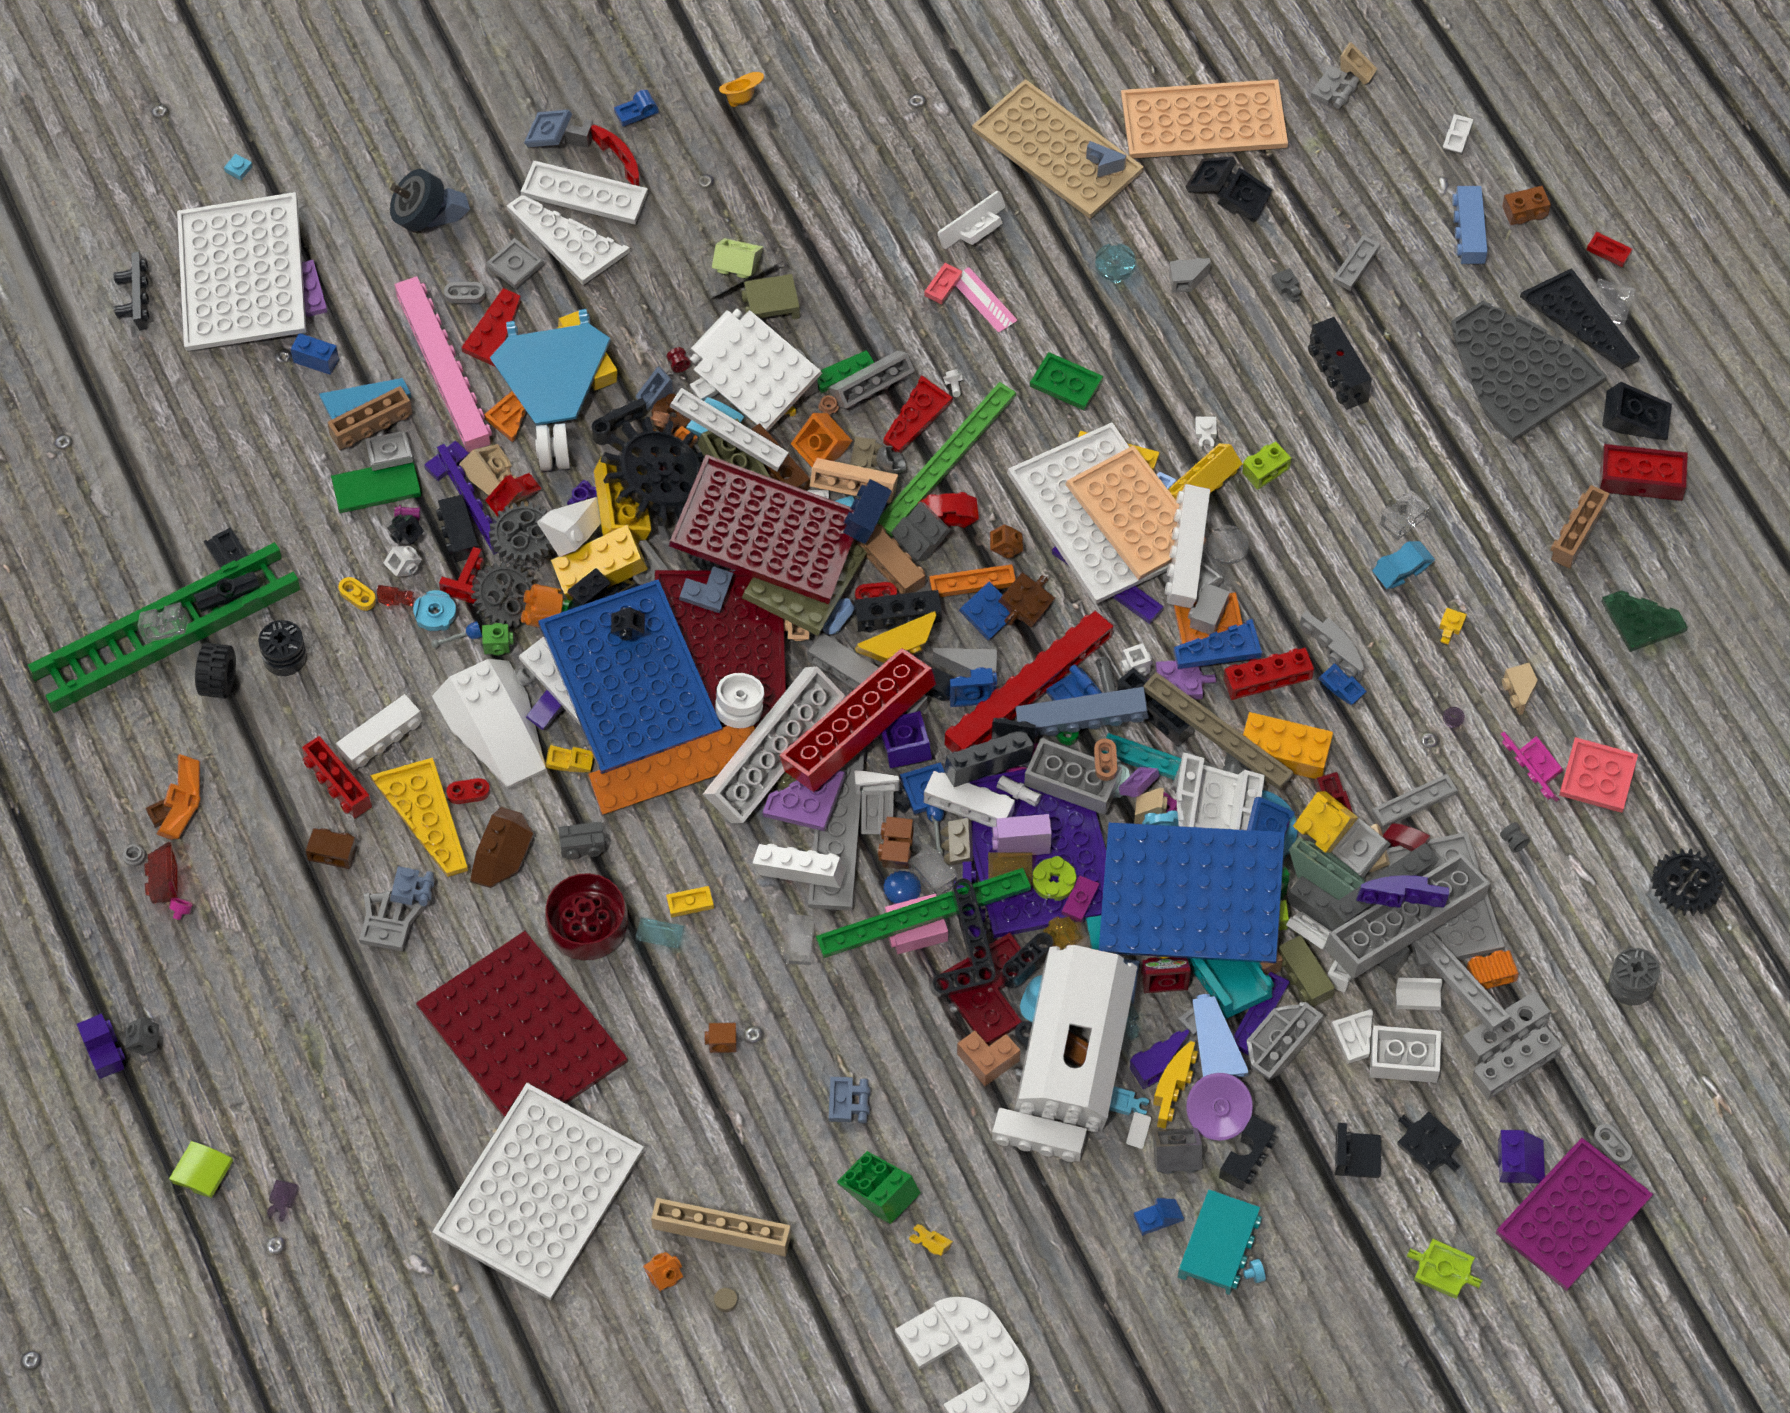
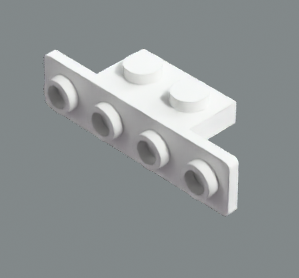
M994 192L938 231L937 234L942 248L947 249L960 239L973 245L1003 224L1001 217L995 215L1005 208L1001 192Z

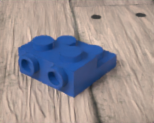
M979 667L970 670V677L968 678L960 676L950 679V707L974 706L990 698L992 692L997 689L996 672H992V668Z

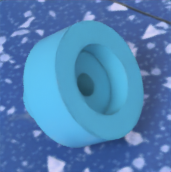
M1260 1259L1250 1261V1269L1243 1270L1245 1279L1253 1277L1255 1283L1266 1280Z

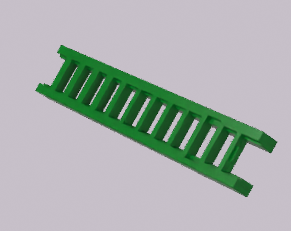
M274 542L238 561L234 560L222 566L221 569L28 664L30 674L34 681L49 674L52 676L58 689L45 696L50 709L55 713L301 590L299 580L294 571L276 579L271 569L267 568L268 565L282 558L280 549ZM261 569L269 584L221 608H218V606L211 608L213 612L201 618L192 606V603L196 602L194 594L216 586L221 579L228 578L232 580ZM186 607L193 622L180 627L172 613ZM167 617L175 631L162 637L154 622ZM148 626L156 640L142 646L134 632ZM127 636L135 651L124 656L116 641ZM108 645L116 660L105 665L97 650ZM89 655L97 669L85 674L78 660ZM70 665L78 679H73L66 684L59 669Z

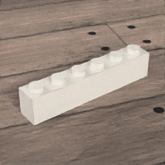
M1185 484L1183 490L1178 492L1176 503L1179 504V509H1176L1174 516L1177 526L1174 527L1172 532V540L1175 541L1169 553V558H1172V564H1169L1167 576L1170 577V580L1166 583L1164 592L1167 595L1168 604L1191 608L1196 600L1210 489Z

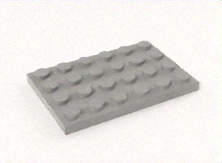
M1467 832L1430 839L1427 843L1429 848L1439 858L1432 870L1462 853L1480 872ZM1402 846L1387 848L1390 865L1387 868L1411 851ZM1488 894L1480 902L1432 930L1458 960L1493 953L1505 948ZM1412 945L1419 968L1431 966Z

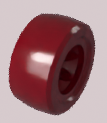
M591 873L577 874L562 880L551 891L545 906V926L551 942L562 954L582 961L596 960L612 953L621 944L628 926V909L622 893L609 879ZM573 912V917L568 918V915ZM604 914L606 916V919L601 920L598 917L599 915ZM575 925L581 927L578 931H574L572 928ZM595 926L597 930L590 932L589 928Z

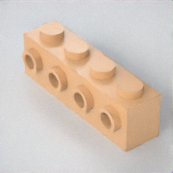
M817 458L812 467L810 487L857 496L861 485L866 486L868 481L872 479L892 490L887 501L891 503L896 494L898 474Z

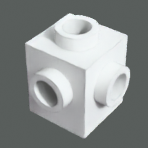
M398 546L392 548L383 563L395 576H410L418 570V565L422 559L413 547Z
M1143 643L1123 650L1122 661H1120L1123 673H1127L1132 668H1135L1144 677L1150 673V666L1153 664V661Z

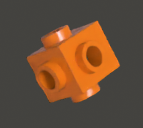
M667 1252L655 1255L652 1261L643 1266L652 1285L659 1291L666 1287L674 1286L683 1277L680 1271L682 1268L680 1261L676 1256L672 1257Z

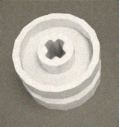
M555 424L553 427L554 437L550 438V431L547 425L536 426L537 439H535L540 471L552 470V457H556V465L559 470L570 469L566 424Z
M733 673L720 680L717 686L715 711L719 720L733 728H746L758 722L762 715L764 687L761 682L754 676L745 673Z

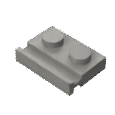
M861 791V834H881L882 822L886 823L887 817H893L894 791Z

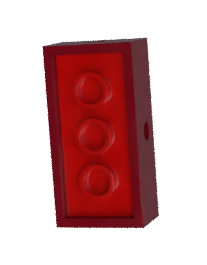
M1604 444L1600 462L1599 489L1612 494L1682 501L1687 482L1688 452Z

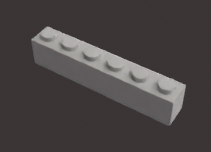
M824 633L808 650V661L853 690L879 668L870 659L861 657L851 647L843 646L835 637L827 636ZM925 694L902 715L921 711L922 715L927 709V697Z

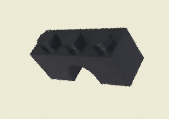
M1252 1115L1242 1132L1240 1141L1247 1145L1252 1152L1248 1155H1238L1231 1151L1220 1168L1219 1178L1242 1191L1246 1184L1251 1185L1256 1176L1254 1172L1256 1167L1263 1165L1267 1157L1265 1152L1268 1148L1272 1149L1278 1137L1275 1136L1276 1127Z

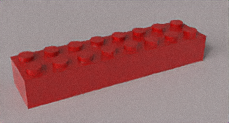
M901 648L779 755L784 771L812 792H815L936 685L932 668Z

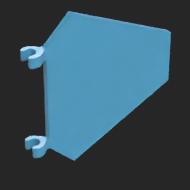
M587 309L579 310L580 325L518 335V327L515 326V321L506 322L508 338L490 357L536 425L577 419L611 341L610 337L590 325V315L587 314Z

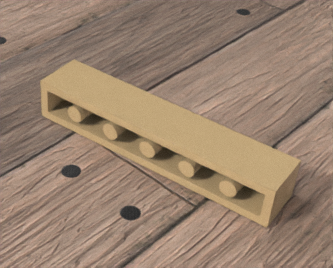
M656 1198L651 1217L652 1229L785 1257L791 1238L790 1225Z

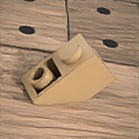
M1530 662L1506 669L1504 678H1502L1503 688L1505 691L1508 690L1510 703L1513 708H1516L1519 715L1524 713L1537 684V678Z
M1158 788L1137 796L1134 824H1142L1145 820V815L1148 813H1166L1167 797H1163L1164 788Z

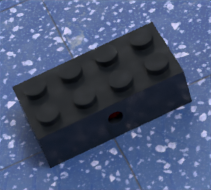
M1335 317L1313 324L1308 351L1312 357H1315L1320 372H1324L1327 377L1329 387L1333 388L1336 392L1338 402L1343 404L1346 410L1368 402L1372 378Z

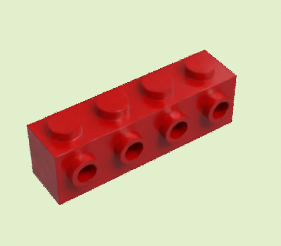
M1295 648L1287 653L1272 654L1267 658L1252 659L1248 663L1230 665L1224 669L1223 680L1231 700L1312 680L1314 668L1306 648Z
M320 736L302 747L303 763L309 770L312 768L315 771V777L320 784L325 783L330 796L340 801V807L345 814L350 813L355 819L372 808L369 794Z

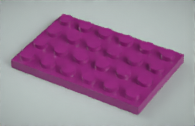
M1581 1137L1499 1226L1495 1234L1565 1291H1568L1648 1203L1653 1193Z

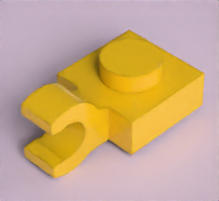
M1446 608L1439 629L1444 630L1441 643L1449 645L1453 633L1460 634L1467 614Z
M920 1224L913 1228V1230L919 1233V1237L914 1234L909 1237L912 1243L918 1244L923 1242L922 1245L928 1248L929 1252L940 1256L947 1252L953 1241L934 1230L929 1232Z

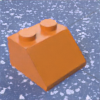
M813 413L791 442V445L813 467L817 458L835 461L841 457L852 440L828 413Z

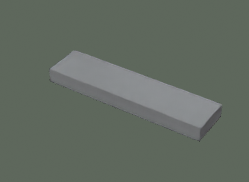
M1445 774L1373 808L1372 814L1381 828L1384 829L1392 823H1397L1456 795L1458 790L1448 774Z

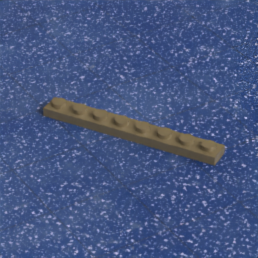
M1157 672L1144 684L1145 693L1253 772L1265 775L1264 780L1278 790L1292 777V770Z

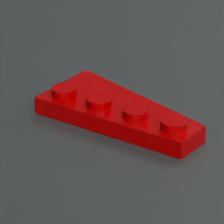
M921 375L917 386L910 393L908 401L901 408L899 416L894 420L883 438V443L886 446H893V451L901 453L953 402V397Z

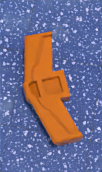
M181 754L177 758L178 785L172 783L169 785L164 801V806L170 807L171 810L156 833L170 840L179 839L193 813L198 809L201 799L200 761Z

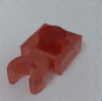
M378 585L376 591L378 603L387 606H399L400 603L407 606L414 605L415 597H413V591H399L397 587Z

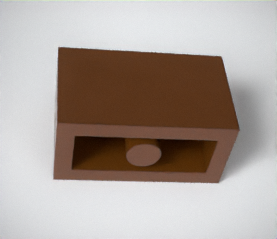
M313 828L306 848L307 859L312 862L350 869L357 849L356 839L349 833L339 834L326 828Z

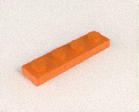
M1012 564L929 576L931 590H938L939 597L978 592L988 582L996 589L1008 588L1015 581Z

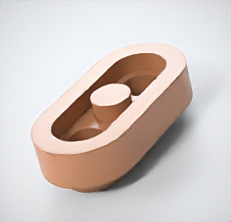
M1100 739L1094 746L1095 774L1100 780L1110 781L1117 774L1116 745L1110 739ZM1105 750V751H1108V753H1107V754H1103L1102 751ZM1103 770H1109L1110 772L1104 773Z

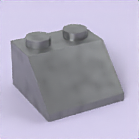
M1197 1128L1152 1130L1157 1172L1172 1174L1174 1171L1194 1173L1197 1170H1202V1143Z

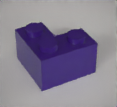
M101 1013L77 1023L78 1030L98 1078L102 1079L123 1070L122 1061L126 1059L121 1047L116 1049L114 1042H117V1038L110 1020L105 1021Z

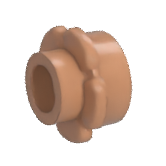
M824 396L818 406L820 411L829 415L836 413L839 409L837 400L833 396Z
M654 411L653 417H650V419L654 421V425L665 427L669 422L670 415Z

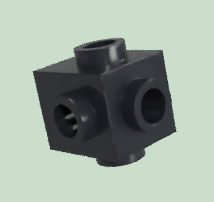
M397 515L392 519V524L387 527L391 533L390 537L397 544L411 545L424 532L419 521L413 515Z
M631 607L622 608L620 611L611 613V634L626 641L644 634V613Z

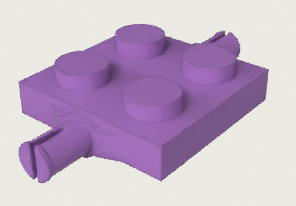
M1176 661L1156 662V672L1193 699H1203L1202 687L1204 683H1216L1215 674L1202 675L1199 666L1178 669Z

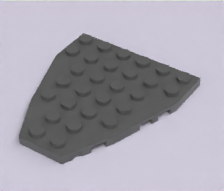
M1481 301L1451 321V329L1461 363L1484 413L1511 442H1514L1607 379V375L1577 346L1574 345L1572 348L1563 343L1562 338L1559 336L1554 338L1546 333V329L1519 315L1514 317L1506 314L1505 309L1494 307L1485 301Z

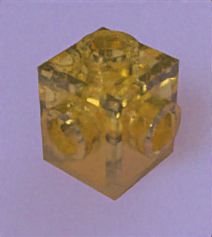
M1055 917L1048 922L1049 926L1043 930L1044 933H1048L1053 938V947L1057 946L1060 950L1066 949L1067 945H1075L1083 939L1077 930L1076 924L1070 917Z

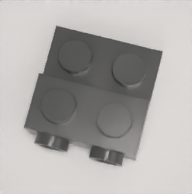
M919 502L908 517H903L891 533L895 536L894 539L898 542L899 546H904L908 550L907 553L911 556L912 560L926 561L951 529L924 502Z

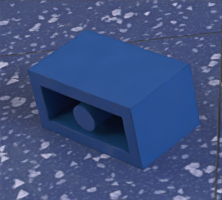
M301 333L298 334L291 347L293 363L331 375L339 360L336 345Z

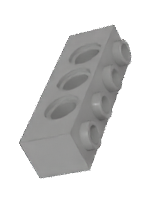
M1535 991L1505 1009L1510 1016L1508 1023L1494 1031H1491L1482 1023L1463 1035L1461 1046L1476 1065L1481 1062H1489L1497 1052L1508 1050L1513 1042L1518 1039L1524 1040L1532 1030L1536 1028L1541 1029L1549 1022L1548 1019L1551 1011ZM1520 1017H1527L1529 1021H1524ZM1502 1028H1509L1512 1032H1505ZM1484 1039H1491L1494 1043H1487Z

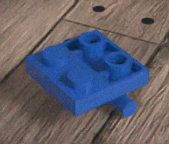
M1076 665L1070 667V675L1046 689V694L1052 701L1102 693L1083 669L1078 668Z

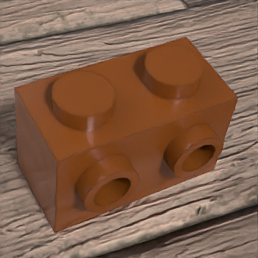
M1538 186L1504 195L1502 208L1510 225L1547 217L1551 204L1543 186Z

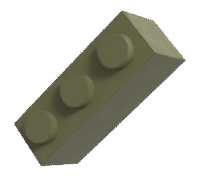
M1301 935L1278 946L1277 951L1283 960L1281 968L1284 967L1287 972V978L1291 985L1297 987L1302 1002L1315 1007L1333 998L1334 985Z

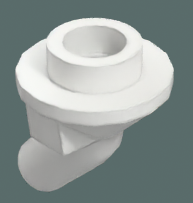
M958 369L946 372V376L943 379L945 384H951L953 396L959 397L961 395L959 381L963 380V372L958 373Z

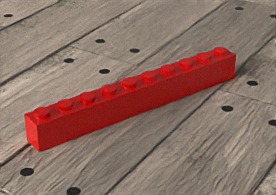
M1096 610L1090 615H1085L1076 627L1069 628L1065 636L1060 640L1056 639L1045 652H1040L1031 664H1026L1019 674L1011 676L1002 688L995 689L990 698L986 701H981L970 714H965L956 726L949 727L945 732L944 746L951 752L967 749L972 745L985 743L992 737L993 718H1007L1012 721L1017 716L1016 706L1032 704L1046 692L1047 688L1065 677L1070 672L1071 666H1078L1112 638L1113 625Z

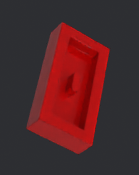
M1597 231L1586 249L1620 267L1624 266L1632 253V248Z

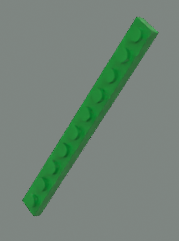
M1023 868L972 884L978 907L1031 890V885ZM966 887L957 889L961 895L968 893ZM952 891L817 935L816 941L823 959L957 915ZM964 907L962 912L972 910V908Z

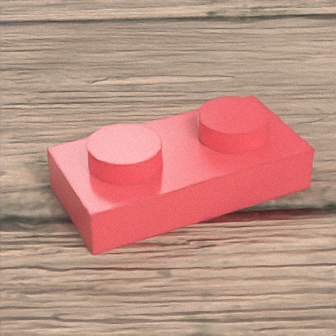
M944 263L924 291V296L939 304H943L962 277V271Z

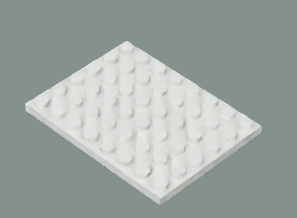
M296 192L177 211L183 335L186 351L306 333L298 197Z
M1109 423L1008 468L1007 471L1008 476L1094 604L1166 572L1169 566L1167 564L1138 580L1065 485L1067 480L1129 448L1113 423Z
M526 1083L434 1228L432 1235L551 1301L642 1154L644 1147Z

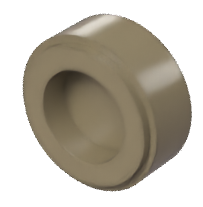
M730 1288L719 1289L714 1296L715 1307L721 1312L732 1311L737 1305L736 1293Z

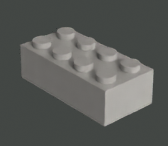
M1041 738L1025 772L1024 784L1027 787L1105 815L1121 781L1122 767L1117 766V774L1114 779L1110 781L1100 780L1095 774L1094 757ZM1103 770L1104 773L1110 772L1109 770Z

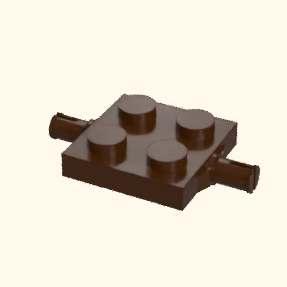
M1022 572L998 601L1010 613L1004 620L1005 623L1010 620L1007 625L1011 626L1016 619L1025 622L1030 627L1036 623L1055 599L1043 588L1048 582L1047 577L1043 580L1045 576L1041 575L1035 582Z

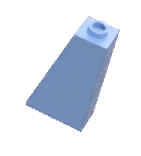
M1210 994L1198 995L1197 999H1193L1203 1077L1213 1073H1226L1236 1078L1249 1076L1247 1066L1215 996L1210 997Z

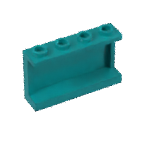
M1187 958L1190 969L1206 992L1210 994V997L1215 996L1225 1019L1272 998L1273 982L1269 975L1266 976L1263 973L1259 962Z
M1208 1189L1181 1261L1177 1278L1187 1280V1277L1190 1276L1226 1289L1225 1294L1230 1295L1232 1288L1237 1289L1240 1276L1237 1274L1239 1269L1244 1270L1248 1256H1245L1247 1248L1251 1249L1255 1240V1236H1252L1254 1228L1259 1229L1262 1216H1259L1260 1207Z

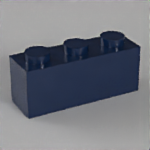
M872 479L868 481L866 486L862 484L857 492L859 499L855 498L850 507L853 512H849L843 522L846 524L843 533L866 544L892 490Z

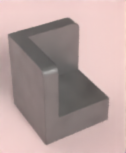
M585 119L582 127L572 125L570 129L566 128L564 132L565 143L588 148L592 139L591 126L593 125V120Z

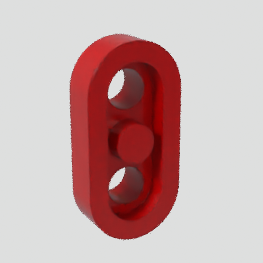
M890 582L862 584L855 590V599H864L862 598L863 596L872 598L880 597L884 594L897 595V588Z
M476 778L452 782L448 785L446 793L451 803L465 804L487 799L490 795V787L486 780ZM456 789H460V790H461V791L458 792V793H455V792H454V790H456Z

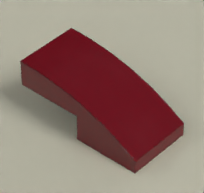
M1392 823L1383 834V838L1391 843L1390 846H1402L1411 852L1430 841V835L1415 828Z

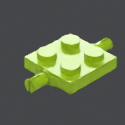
M1432 1239L1428 1249L1423 1254L1410 1248L1407 1257L1419 1262V1269L1414 1281L1457 1299L1461 1288L1466 1283L1479 1289L1483 1281L1470 1275L1475 1257L1435 1239Z

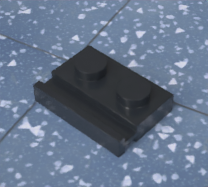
M231 527L212 536V539L208 541L204 540L205 547L219 569L234 560L238 561L248 556Z

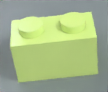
M724 238L715 246L712 268L717 269V272L722 274L733 272L737 273L736 276L748 278L756 272L763 246Z

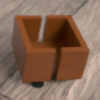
M887 817L886 823L882 822L881 839L884 842L879 844L878 857L879 861H882L883 867L909 870L911 850L909 848L912 847L914 834L913 819Z

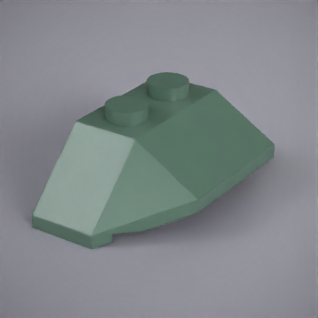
M1298 837L1289 849L1297 877L1303 876L1337 900H1340L1365 883L1364 879L1331 852L1325 853L1311 841H1305L1303 838Z

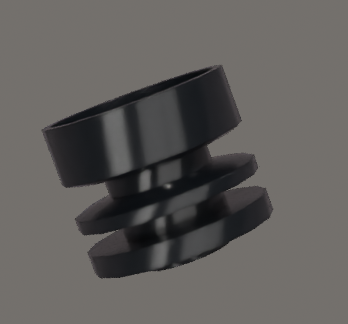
M277 620L267 624L262 629L258 642L263 663L267 670L277 676H289L300 671L307 660L306 647L300 628L291 621Z

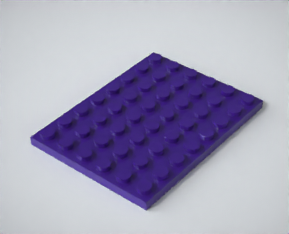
M1027 769L986 776L969 782L977 787H985L991 792L1007 795L1015 800L1014 812L1011 817L1049 814L1050 854L998 858L997 850H993L992 827L971 820L973 860L979 882L1023 868L1031 885V890L985 905L993 938L1003 937L1008 933L1014 935L1079 922L1062 915V909L1068 897L1060 901H1054V899L1050 898L1044 899L1033 888V871L1036 866L1043 860L1059 856L1071 864L1076 873V881L1080 875L1100 884L1083 921L1088 917L1100 916L1102 913L1106 848L1096 812L1027 787L1041 794L1039 803L1034 807L1019 798L1018 800L1013 798V795L997 788L998 781L1002 775L1014 782L1024 784ZM1051 876L1049 881H1055L1056 883H1058L1059 877Z

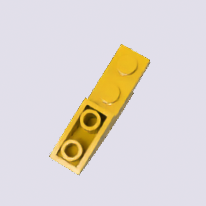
M1190 1041L1173 1057L1157 1085L1153 1105L1161 1107L1157 1123L1159 1128L1166 1129L1167 1122H1172L1175 1109L1171 1108L1172 1101L1177 1102L1179 1090L1184 1091L1186 1083H1191L1193 1071L1190 1070L1191 1063H1196L1198 1051L1194 1050L1195 1042Z

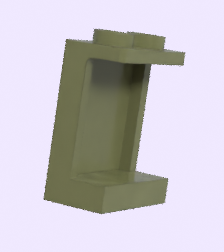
M792 274L744 282L745 290H741L743 302H747L745 313L750 310L758 318L791 313L792 320L800 318V306Z

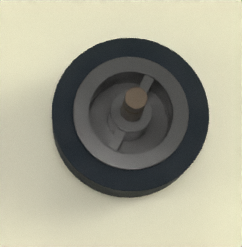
M415 169L408 173L398 185L393 183L390 187V190L394 192L390 202V216L396 224L412 232H417L427 227L438 214L443 202L444 185L441 179L424 169Z

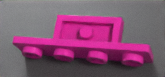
M1502 732L1501 735L1504 738L1502 743L1509 751L1514 750L1517 754L1515 759L1522 767L1526 765L1530 771L1528 776L1535 784L1537 782L1541 784L1543 788L1540 791L1548 800L1550 798L1555 802L1560 800L1547 783L1564 769L1541 740L1536 736L1519 749L1512 738L1506 732Z

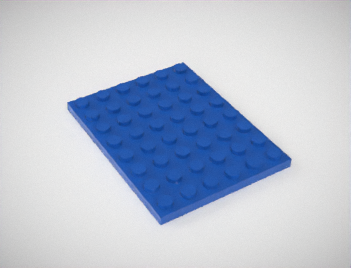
M659 579L538 620L539 627L601 774L722 730V726ZM631 607L645 614L644 634L633 637L631 640H621L618 636L611 634V613L620 611L622 608Z
M1109 822L1099 951L1125 955L1276 963L1285 832Z

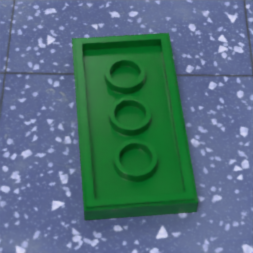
M413 462L372 471V467L331 475L339 514L421 496Z

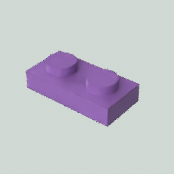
M1139 767L1118 787L1120 795L1140 796L1159 777L1158 768Z

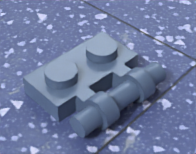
M398 866L390 901L412 905V900L419 901L421 906H426L431 900V889L435 884L434 873L428 871L424 877H419L418 870Z
M830 1077L829 1122H851L852 1114H857L859 1123H867V1116L870 1114V1107L868 1106V1097L870 1096L868 1079H860L859 1086H853V1077ZM852 1095L859 1097V1104H852Z

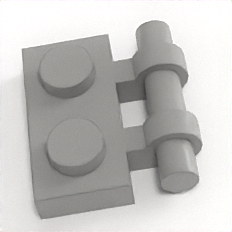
M1330 65L1312 90L1311 97L1326 105L1333 100L1335 101L1334 107L1340 109L1349 100L1348 96L1350 93L1356 90L1359 78L1353 76L1351 80L1347 81L1348 73ZM1340 88L1344 89L1342 92H1337Z

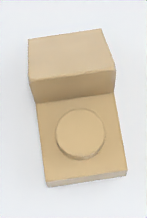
M1352 42L1348 43L1340 56L1341 71L1345 73L1351 71L1363 84H1367L1377 68Z

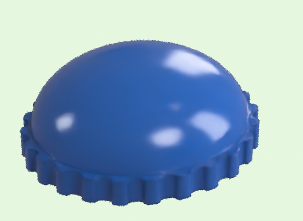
M895 871L885 880V896L895 904L917 899L921 892L920 881L913 873Z

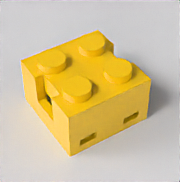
M1319 791L1296 820L1293 827L1301 834L1309 835L1317 841L1315 845L1325 853H1332V850L1356 822L1358 817L1326 791Z

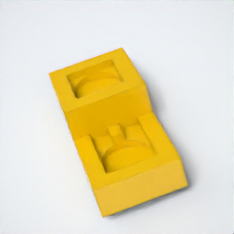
M550 745L545 767L560 771L590 772L593 754L592 751L577 747L569 750Z

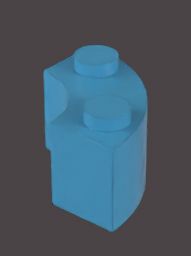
M1408 541L1397 552L1381 557L1372 571L1386 589L1395 588L1404 584V579L1412 574L1415 576L1419 575L1435 561V558L1421 541Z

